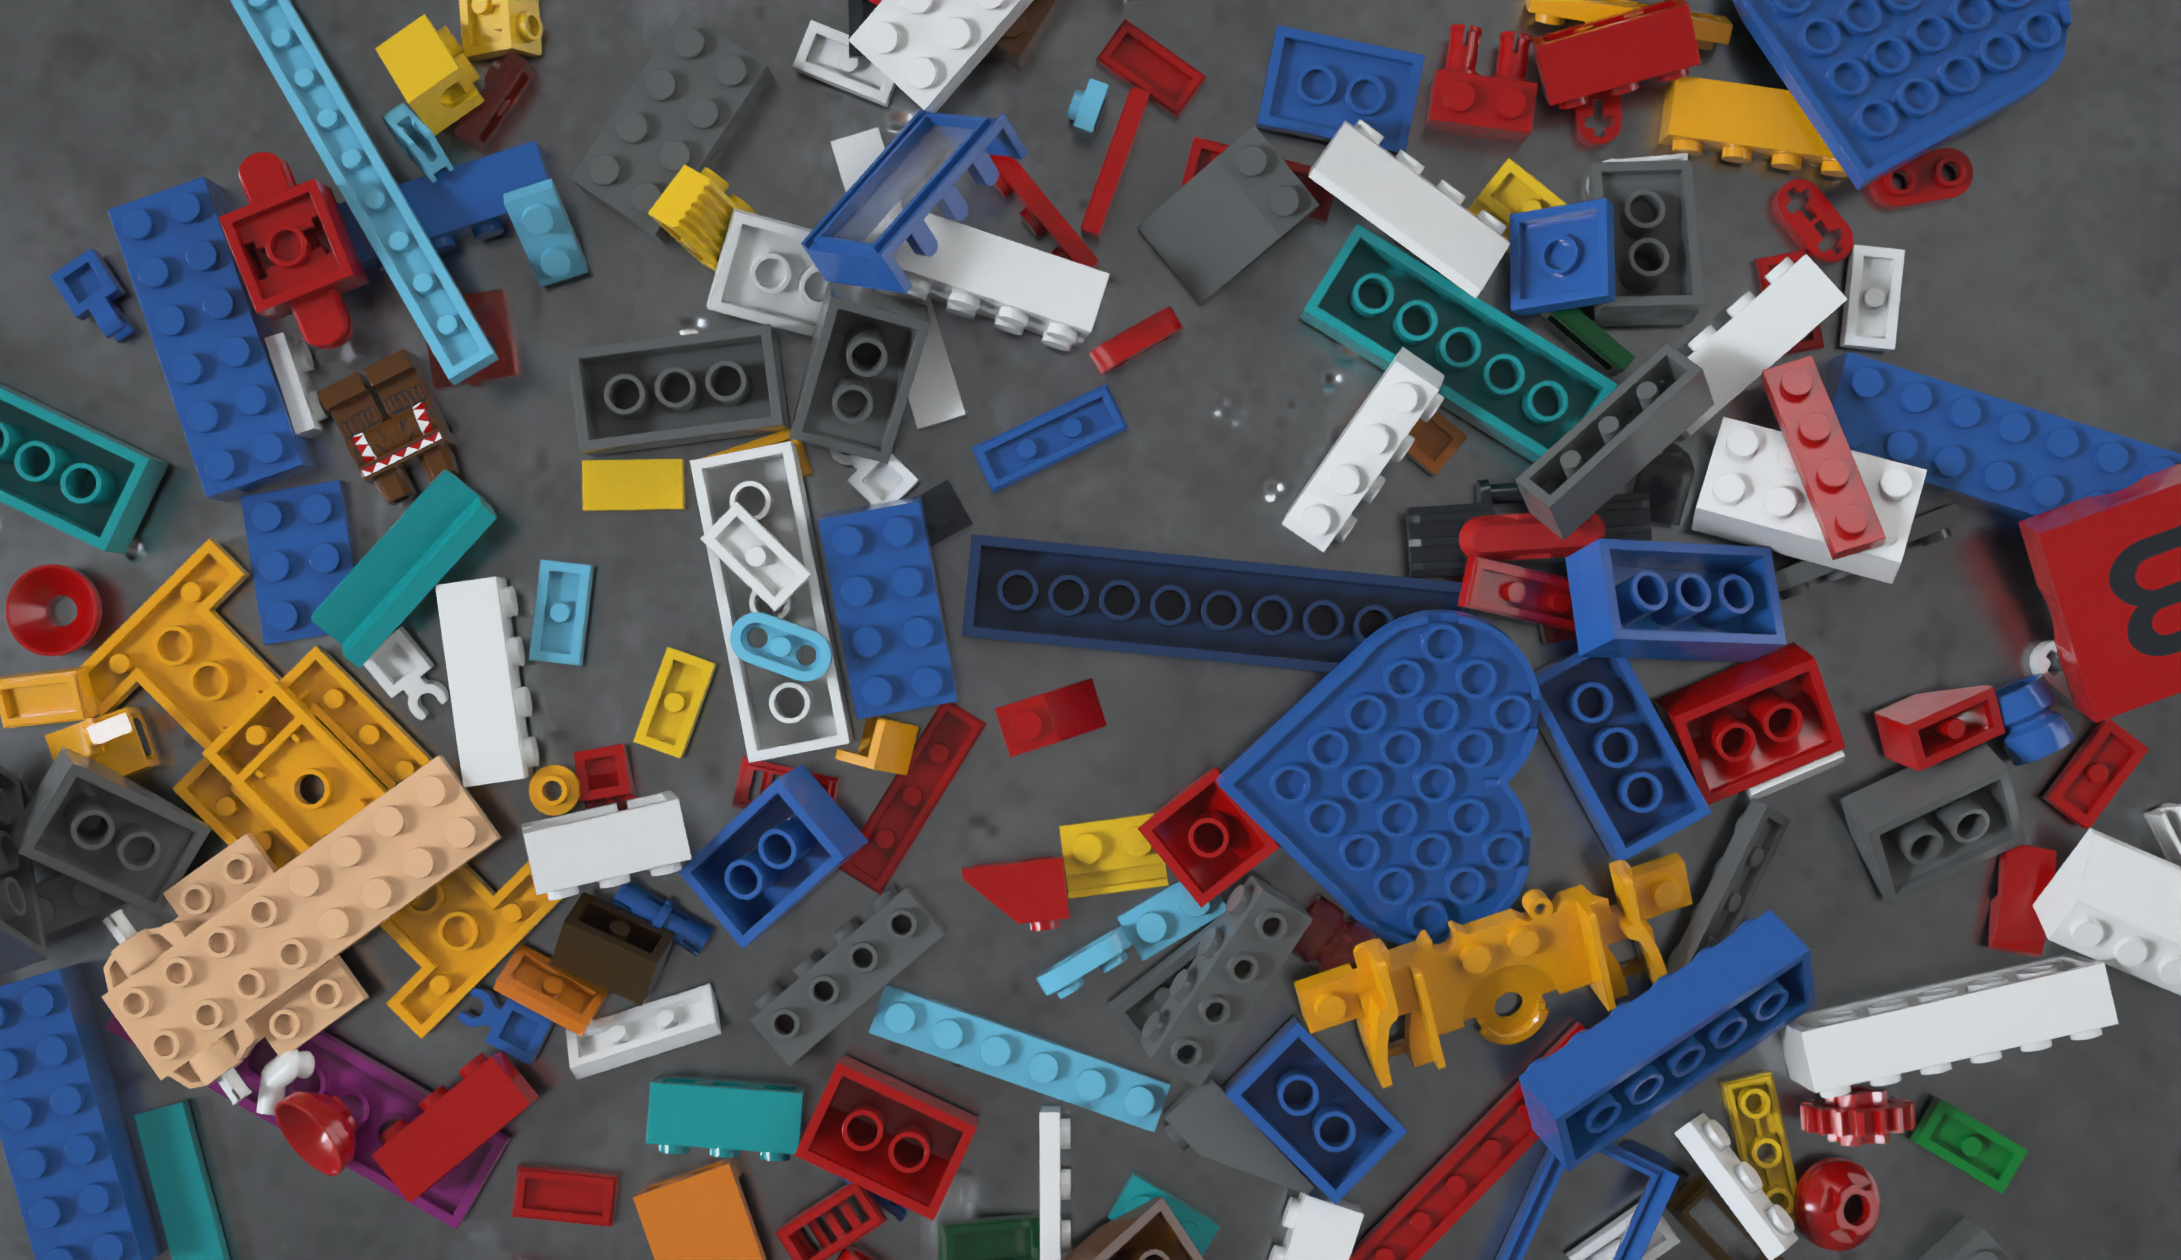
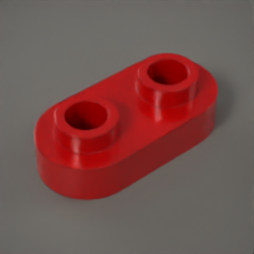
M1943 148L1931 150L1869 184V192L1879 206L1890 210L1949 201L1963 194L1969 188L1973 180V166L1970 159L1957 149ZM1943 165H1949L1954 169V181H1948L1942 176L1941 170ZM1894 173L1901 174L1905 178L1906 187L1904 190L1897 189L1893 185L1892 176Z

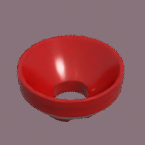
M58 564L41 565L21 575L13 584L7 596L5 606L6 621L16 641L25 649L43 656H64L78 651L95 636L101 623L102 601L92 581L83 573L71 567ZM62 596L71 598L77 607L75 620L66 626L58 625L51 616L52 604Z
M295 1091L276 1104L275 1117L282 1134L295 1152L310 1166L323 1174L336 1176L352 1162L355 1154L357 1123L342 1100L335 1095L331 1097L324 1093Z
M1839 1157L1822 1159L1809 1167L1800 1178L1793 1201L1795 1220L1802 1235L1819 1248L1832 1251H1847L1856 1248L1869 1238L1879 1220L1881 1196L1878 1185L1866 1168L1851 1160ZM1857 1194L1862 1201V1213L1857 1221L1848 1223L1844 1217V1205L1850 1196Z

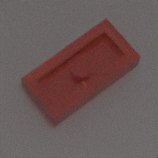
M512 50L509 51L504 59L502 57L496 59L485 75L484 82L486 86L480 93L485 101L456 121L458 126L453 133L464 143L481 153L537 71L527 60Z

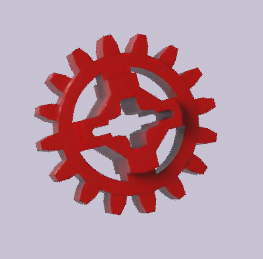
M1856 1085L1851 1087L1852 1091L1846 1095L1825 1099L1814 1098L1813 1101H1803L1800 1105L1801 1129L1806 1130L1807 1133L1818 1132V1135H1828V1141L1839 1142L1841 1146L1889 1143L1890 1133H1904V1130H1913L1916 1127L1914 1101H1909L1908 1098L1896 1099V1096H1888L1887 1089H1876L1870 1085Z

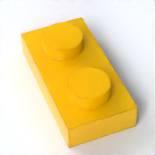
M667 647L633 742L680 759L684 758L717 663L672 647Z

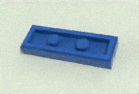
M1106 383L971 449L992 493L995 494L1127 431L1129 428Z

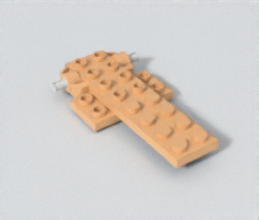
M438 755L279 870L253 833H246L163 893L179 916L172 922L166 923L161 927L146 928L137 933L122 909L111 914V917L105 918L102 921L103 924L107 926L119 945L112 950V955L103 968L108 992L102 996V999L160 1080L171 1077L189 1089L207 1087L217 1081L231 1100L232 1105H235L252 1093L235 1068L249 1056L258 1042L266 1038L280 1057L284 1052L300 1048L369 998L339 954L502 837L467 788L463 787V783L444 756Z

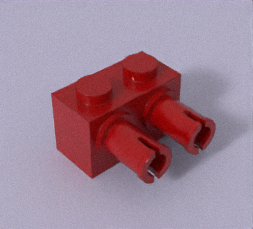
M1466 24L1451 25L1449 28L1450 38L1446 66L1444 69H1437L1430 81L1423 131L1522 145L1531 134L1538 83H1532L1525 79L1532 36L1521 32L1520 37L1516 39L1515 52H1513L1516 31L1501 32L1499 35L1500 44L1495 76L1490 77L1479 75L1475 72L1482 29L1470 25L1469 31L1466 32L1464 46L1463 39Z

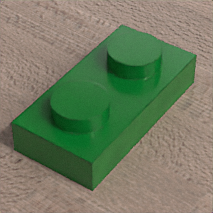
M1936 1096L1910 1138L1911 1141L2001 1194L2005 1192L2028 1152L2025 1148Z

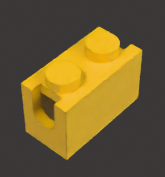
M425 14L375 48L407 103L432 131L434 136L485 101L474 84L481 77L462 52L464 50L446 25L436 30Z

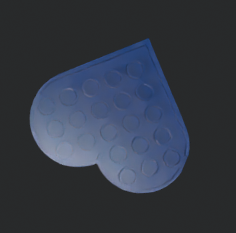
M1733 0L1737 13L1745 27L1857 190L1985 122L2035 93L2061 63L2066 53L2065 45L2068 27L2072 24L2069 0Z
M1439 609L1411 613L1387 623L1366 638L1220 774L1216 780L1218 785L1366 929L1385 940L1400 945L1415 941L1422 930H1426L1432 943L1441 944L1450 935V927L1448 925L1450 920L1463 925L1510 909L1522 891L1530 870L1528 863L1530 838H1532L1531 827L1522 803L1508 782L1526 762L1539 731L1537 722L1539 700L1541 698L1536 676L1519 647L1507 634L1492 623L1478 616L1455 610Z

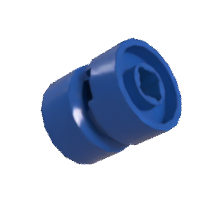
M2043 673L2028 676L1995 691L2003 725L2007 730L2001 739L2014 766L2041 759L2064 748L2075 740V736L2063 714L2050 710L2056 698Z

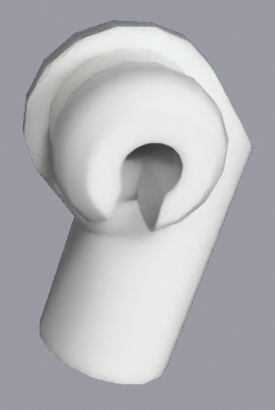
M297 1049L284 1052L280 1057L276 1056L264 1066L261 1072L257 1113L275 1115L276 1104L285 1098L286 1086L293 1082L296 1077L306 1079L312 1075L315 1059L311 1052H298Z

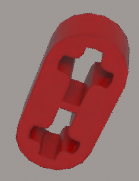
M1608 90L1588 95V103L1571 108L1575 137L1587 148L1598 149L1607 146L1617 137L1621 130V96L1609 95ZM1593 104H1599L1600 119L1609 121L1610 124L1602 132L1601 137L1596 136L1594 128H1586L1585 122L1589 121L1594 114Z
M1793 179L1781 186L1773 195L1771 206L1776 220L1801 250L1806 249L1807 255L1815 264L1821 266L1833 265L1846 258L1852 251L1854 236L1850 226L1811 181ZM1788 191L1793 196H1797L1800 193L1805 195L1807 201L1802 207L1812 220L1809 221L1800 210L1793 213L1787 210L1786 205L1791 201L1787 194ZM1815 224L1825 235L1832 232L1837 234L1839 239L1834 244L1835 249L1838 251L1837 253L1832 249L1825 252L1819 249L1818 244L1821 243L1823 238L1814 227Z
M1170 306L1093 349L1089 355L1101 376L1169 340L1181 332L1184 327L1174 309Z

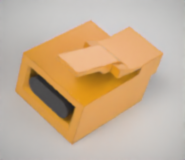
M125 707L97 718L91 717L67 728L44 735L53 761H55L64 746L111 768L126 778L161 766L140 707Z

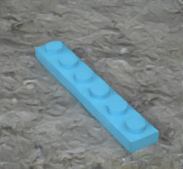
M888 983L883 989L868 1032L1151 1132H1155L1171 1086L1169 1081Z

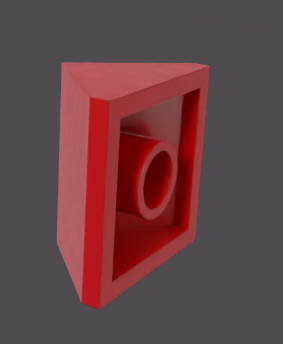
M1215 766L1187 785L1138 827L1141 834L1201 908L1280 848V845L1218 785L1216 778L1222 774L1218 766Z

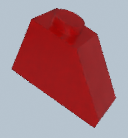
M1092 678L995 708L1010 757L1107 726Z
M1990 685L1919 693L1874 712L1885 758L1917 771H1922L2005 733L1995 690Z
M1063 854L967 865L961 869L962 879L1018 924L1030 923L1031 931L1061 928L1060 919L1070 918Z

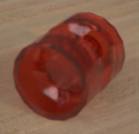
M1319 894L1306 909V912L1313 921L1291 954L1305 963L1317 960L1319 962V973L1348 963L1354 969L1357 968L1353 954L1354 947L1359 943L1378 939L1379 935L1356 919L1348 922L1343 921L1344 911Z

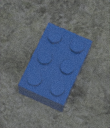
M804 764L774 781L677 872L740 947L744 949L774 927L869 841Z
M1295 1016L1223 1087L1226 1096L1335 1205L1408 1132L1402 1122L1313 1034H1310L1308 1029Z

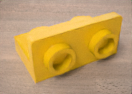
M459 0L462 48L464 50L462 52L468 59L479 61L513 53L529 57L542 55L541 36L543 26L539 13V0Z

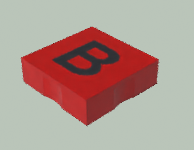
M2181 463L2146 475L2134 484L2106 495L2085 497L2019 521V527L2038 589L2045 598L2051 612L2054 625V643L2074 708L2097 723L2181 693Z

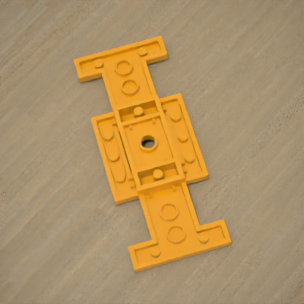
M208 539L80 667L87 666L99 716L113 712L141 685L205 749L202 752L204 757L172 789L228 845H231L246 833H253L279 870L433 760V758L322 646H315L282 678L215 611L250 574L215 539ZM317 718H319L330 729V731ZM309 774L318 776L323 781L325 787L323 797L315 804L304 800L300 793V784ZM529 861L497 893L466 863L380 925L422 967L386 1004L421 1039L425 1038L471 992L472 988H475L563 899L549 900L547 893L536 894Z

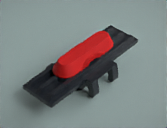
M1488 479L1477 480L1476 503L1406 508L1410 578L1464 575L1468 556L1480 557L1568 578L1565 558L1599 538L1652 541L1649 492L1615 494L1565 540L1561 539L1531 513L1495 515L1493 504L1525 502L1516 482L1490 484Z

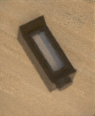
M1689 1161L1683 1167L1689 1177L1672 1192L1665 1209L1713 1260H1768L1710 1180L1699 1168ZM1779 1255L1773 1260H1784V1258Z

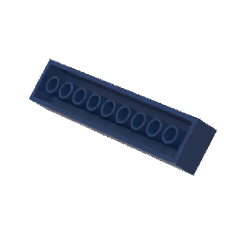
M972 534L962 636L1330 673L1366 638L1397 618L1425 610H1455L1475 616L1479 615V611L1457 606L1462 586L1460 582Z

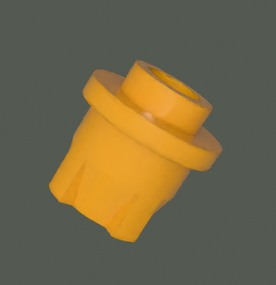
M549 765L541 768L533 775L529 784V797L532 804L546 815L557 816L565 814L572 810L580 799L581 786L576 774L562 765ZM555 781L562 788V794L559 798L554 795L552 790Z

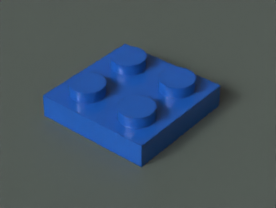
M1607 198L1510 214L1511 311L1515 315L1520 317L1615 302L1614 206Z

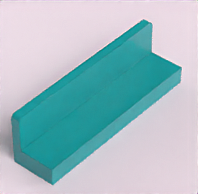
M442 470L312 613V622L342 645L343 656L360 669L495 521L497 516L492 505L450 470Z

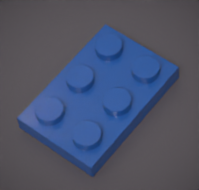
M1277 25L1256 127L1330 142L1345 120L1355 126L1359 119H1361L1384 136L1379 144L1381 147L1394 156L1398 154L1400 149L1406 152L1425 55Z
M336 480L240 496L264 645H276L330 636L312 622L311 615L358 564L345 481Z

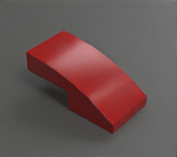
M625 744L573 752L576 774L581 786L580 801L585 803V809L617 803L618 811L628 809L626 800L637 798Z
M2021 844L1999 854L1998 895L1990 901L1988 949L2037 958L2042 955L2046 934L2032 905L2055 876L2057 851Z

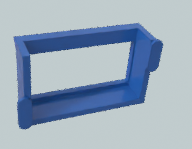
M1627 1139L1621 1142L1620 1145L1613 1142L1599 1152L1650 1176L1613 1257V1260H1642L1680 1176L1671 1170L1672 1162L1667 1156L1634 1140ZM1548 1147L1541 1158L1495 1260H1523L1565 1169Z

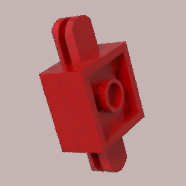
M253 153L244 159L238 170L239 180L249 205L218 218L256 313L273 321L294 314L302 337L306 342L321 349L339 348L347 343L353 334V323L341 294L366 285L369 281L332 189L315 178L297 185L289 164L273 153Z

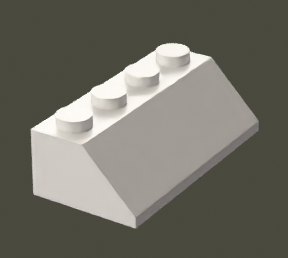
M1359 119L1355 126L1345 120L1310 168L1308 177L1476 299L1510 245L1509 240L1502 235L1507 226L1484 209L1476 216L1463 207L1461 203L1466 196L1443 179L1435 186L1422 177L1420 174L1425 166L1402 149L1394 156L1381 147L1379 144L1384 136L1361 119Z
M2089 828L2032 905L2048 940L2181 996V867Z

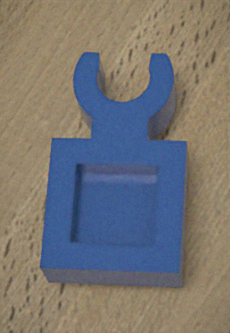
M483 987L472 988L470 994L483 1002L484 1011L480 1016H475L471 1012L464 1010L459 1013L458 1019L470 1027L485 1025L491 1028L485 1040L486 1043L528 1065L533 1064L555 1022L510 998H507L504 1006L498 1004L496 996L490 990Z

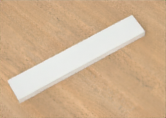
M878 127L830 141L845 192L851 188L884 151L885 147ZM902 202L866 243H874L902 212ZM900 247L892 255L895 260L897 258ZM875 289L879 293L909 300L898 295L897 292ZM927 298L926 303H920L927 305L931 324L908 396L918 430L966 416L931 298Z

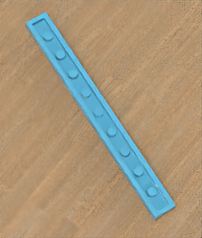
M230 0L447 378L455 386L499 360L291 0Z

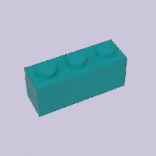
M658 1075L650 1082L646 1144H658L659 1152L667 1154H687L690 1151V1147L710 1148L709 1155L714 1157L735 1158L740 1156V1150L760 1152V1159L789 1161L791 1154H795L805 1133L808 1086Z

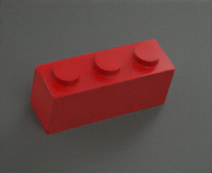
M1665 0L1531 38L1544 97L1550 106L1558 104L1560 109H1570L1584 105L1589 102L1588 95L1608 90L1609 95H1620L1634 91L1639 88V81L1658 76L1659 81L1679 79L1689 74V67L1701 64L1690 8L1685 0Z
M503 1051L498 1052L489 1059L483 1052L477 1055L458 1071L464 1079L448 1091L444 1085H441L418 1104L424 1112L410 1124L403 1117L379 1136L384 1145L371 1156L409 1203L428 1191L540 1098Z

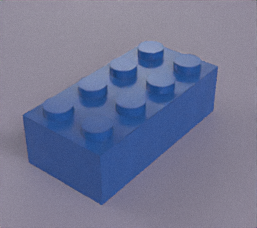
M916 496L821 514L818 523L857 720L957 702L958 686L922 497Z
M1599 538L1565 558L1579 657L1751 662L1787 645L1771 547Z
M1577 647L1533 671L1541 698L1539 700L1537 725L1611 859L1627 860L1712 813L1627 658L1579 657Z

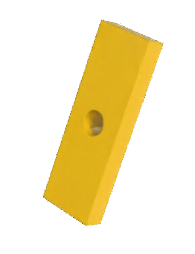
M1767 1069L1719 1080L1736 1156L1741 1162H1747L1755 1169L1762 1181L1763 1186L1761 1189L1772 1204L1781 1206L1791 1217L1793 1223L1796 1222L1793 1201L1798 1184L1772 1072ZM1769 1143V1154L1764 1158H1758V1148L1762 1144Z

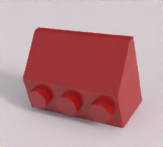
M1795 642L1789 643L1751 662H1744L1655 700L1663 725L1707 805H1711L1846 748L1815 657Z
M843 1054L836 1064L794 1156L934 1221L974 1136L980 1118Z

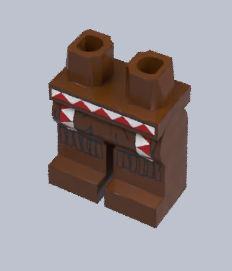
M402 349L364 368L366 376L356 372L316 392L325 410L331 413L364 482L375 485L388 504L398 505L417 494L406 472L420 465L423 466L430 483L444 469L450 470L454 475L459 474L452 449L458 447L449 431L421 364L413 353Z

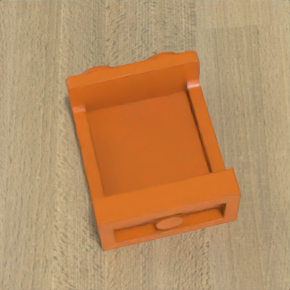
M736 1157L725 1158L643 1187L634 1195L633 1200L654 1260H767L739 1182L742 1172Z

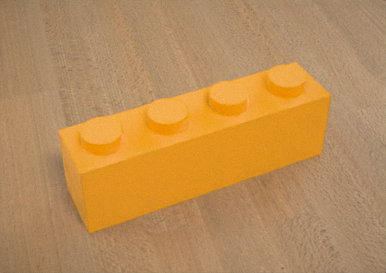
M1692 76L1671 80L1666 85L1658 144L1672 146L1673 153H1688V156L1702 155V150L1722 153V160L1733 163L1752 162V157L1772 160L1771 166L1777 169L1800 170L1803 164L1821 167V174L1848 177L1789 90Z

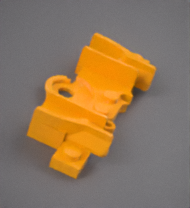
M1675 852L1634 867H1630L1625 860L1609 863L1617 904L1612 906L1609 905L1608 898L1593 895L1582 884L1557 892L1552 901L1549 900L1542 890L1532 889L1526 892L1522 898V906L1526 910L1525 912L1520 913L1510 908L1463 925L1450 920L1448 922L1450 935L1441 944H1433L1426 930H1422L1415 941L1389 950L1380 939H1371L1359 943L1353 950L1357 968L1352 969L1348 963L1294 982L1304 1023L1309 1033L1313 1034L1356 1019L1366 1060L1380 1085L1385 1089L1393 1086L1388 1058L1406 1053L1414 1068L1430 1062H1434L1438 1070L1446 1068L1439 1036L1465 1027L1464 1021L1475 1018L1482 1028L1478 1031L1479 1034L1487 1041L1498 1045H1512L1527 1040L1538 1032L1545 1023L1550 1010L1545 1008L1542 994L1557 990L1559 994H1563L1589 985L1606 1009L1612 1011L1616 1008L1615 999L1628 995L1625 977L1644 971L1654 984L1660 977L1667 974L1666 966L1655 944L1653 929L1646 920L1693 904L1685 862ZM1626 938L1634 940L1638 958L1619 964L1607 945ZM1510 992L1519 994L1522 998V1004L1515 1013L1509 1016H1499L1496 1014L1495 1004L1499 997ZM1405 1014V1038L1388 1043L1391 1025L1397 1020L1398 1016Z

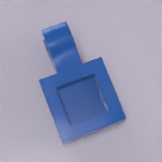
M90 248L49 276L76 318L84 321L93 315L107 338L113 336L118 343L135 333L127 317L113 302L125 292L98 251Z

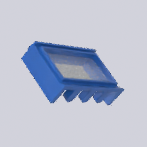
M921 108L802 241L801 245L828 282L907 294L913 286L892 256L906 240L916 255L933 256L938 249V242L924 221V218L936 205L948 220L963 221L967 217L968 205L955 185L965 171H969L973 180L978 185L993 186L998 181L999 172L989 154L1010 156L1012 159L1022 160L1028 152L1005 113H1002L998 118L931 113Z

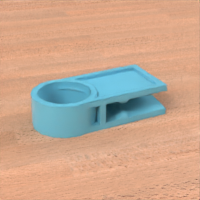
M403 102L381 116L386 128L404 154L432 182L437 181L434 174L442 168L446 167L450 172L454 170L432 131Z

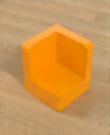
M882 716L866 718L858 752L837 749L835 759L873 770L907 775L919 726Z

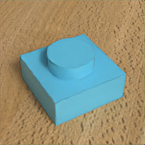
M1090 78L1085 92L1076 89L1067 114V118L1074 120V136L1092 142L1109 95L1108 84Z

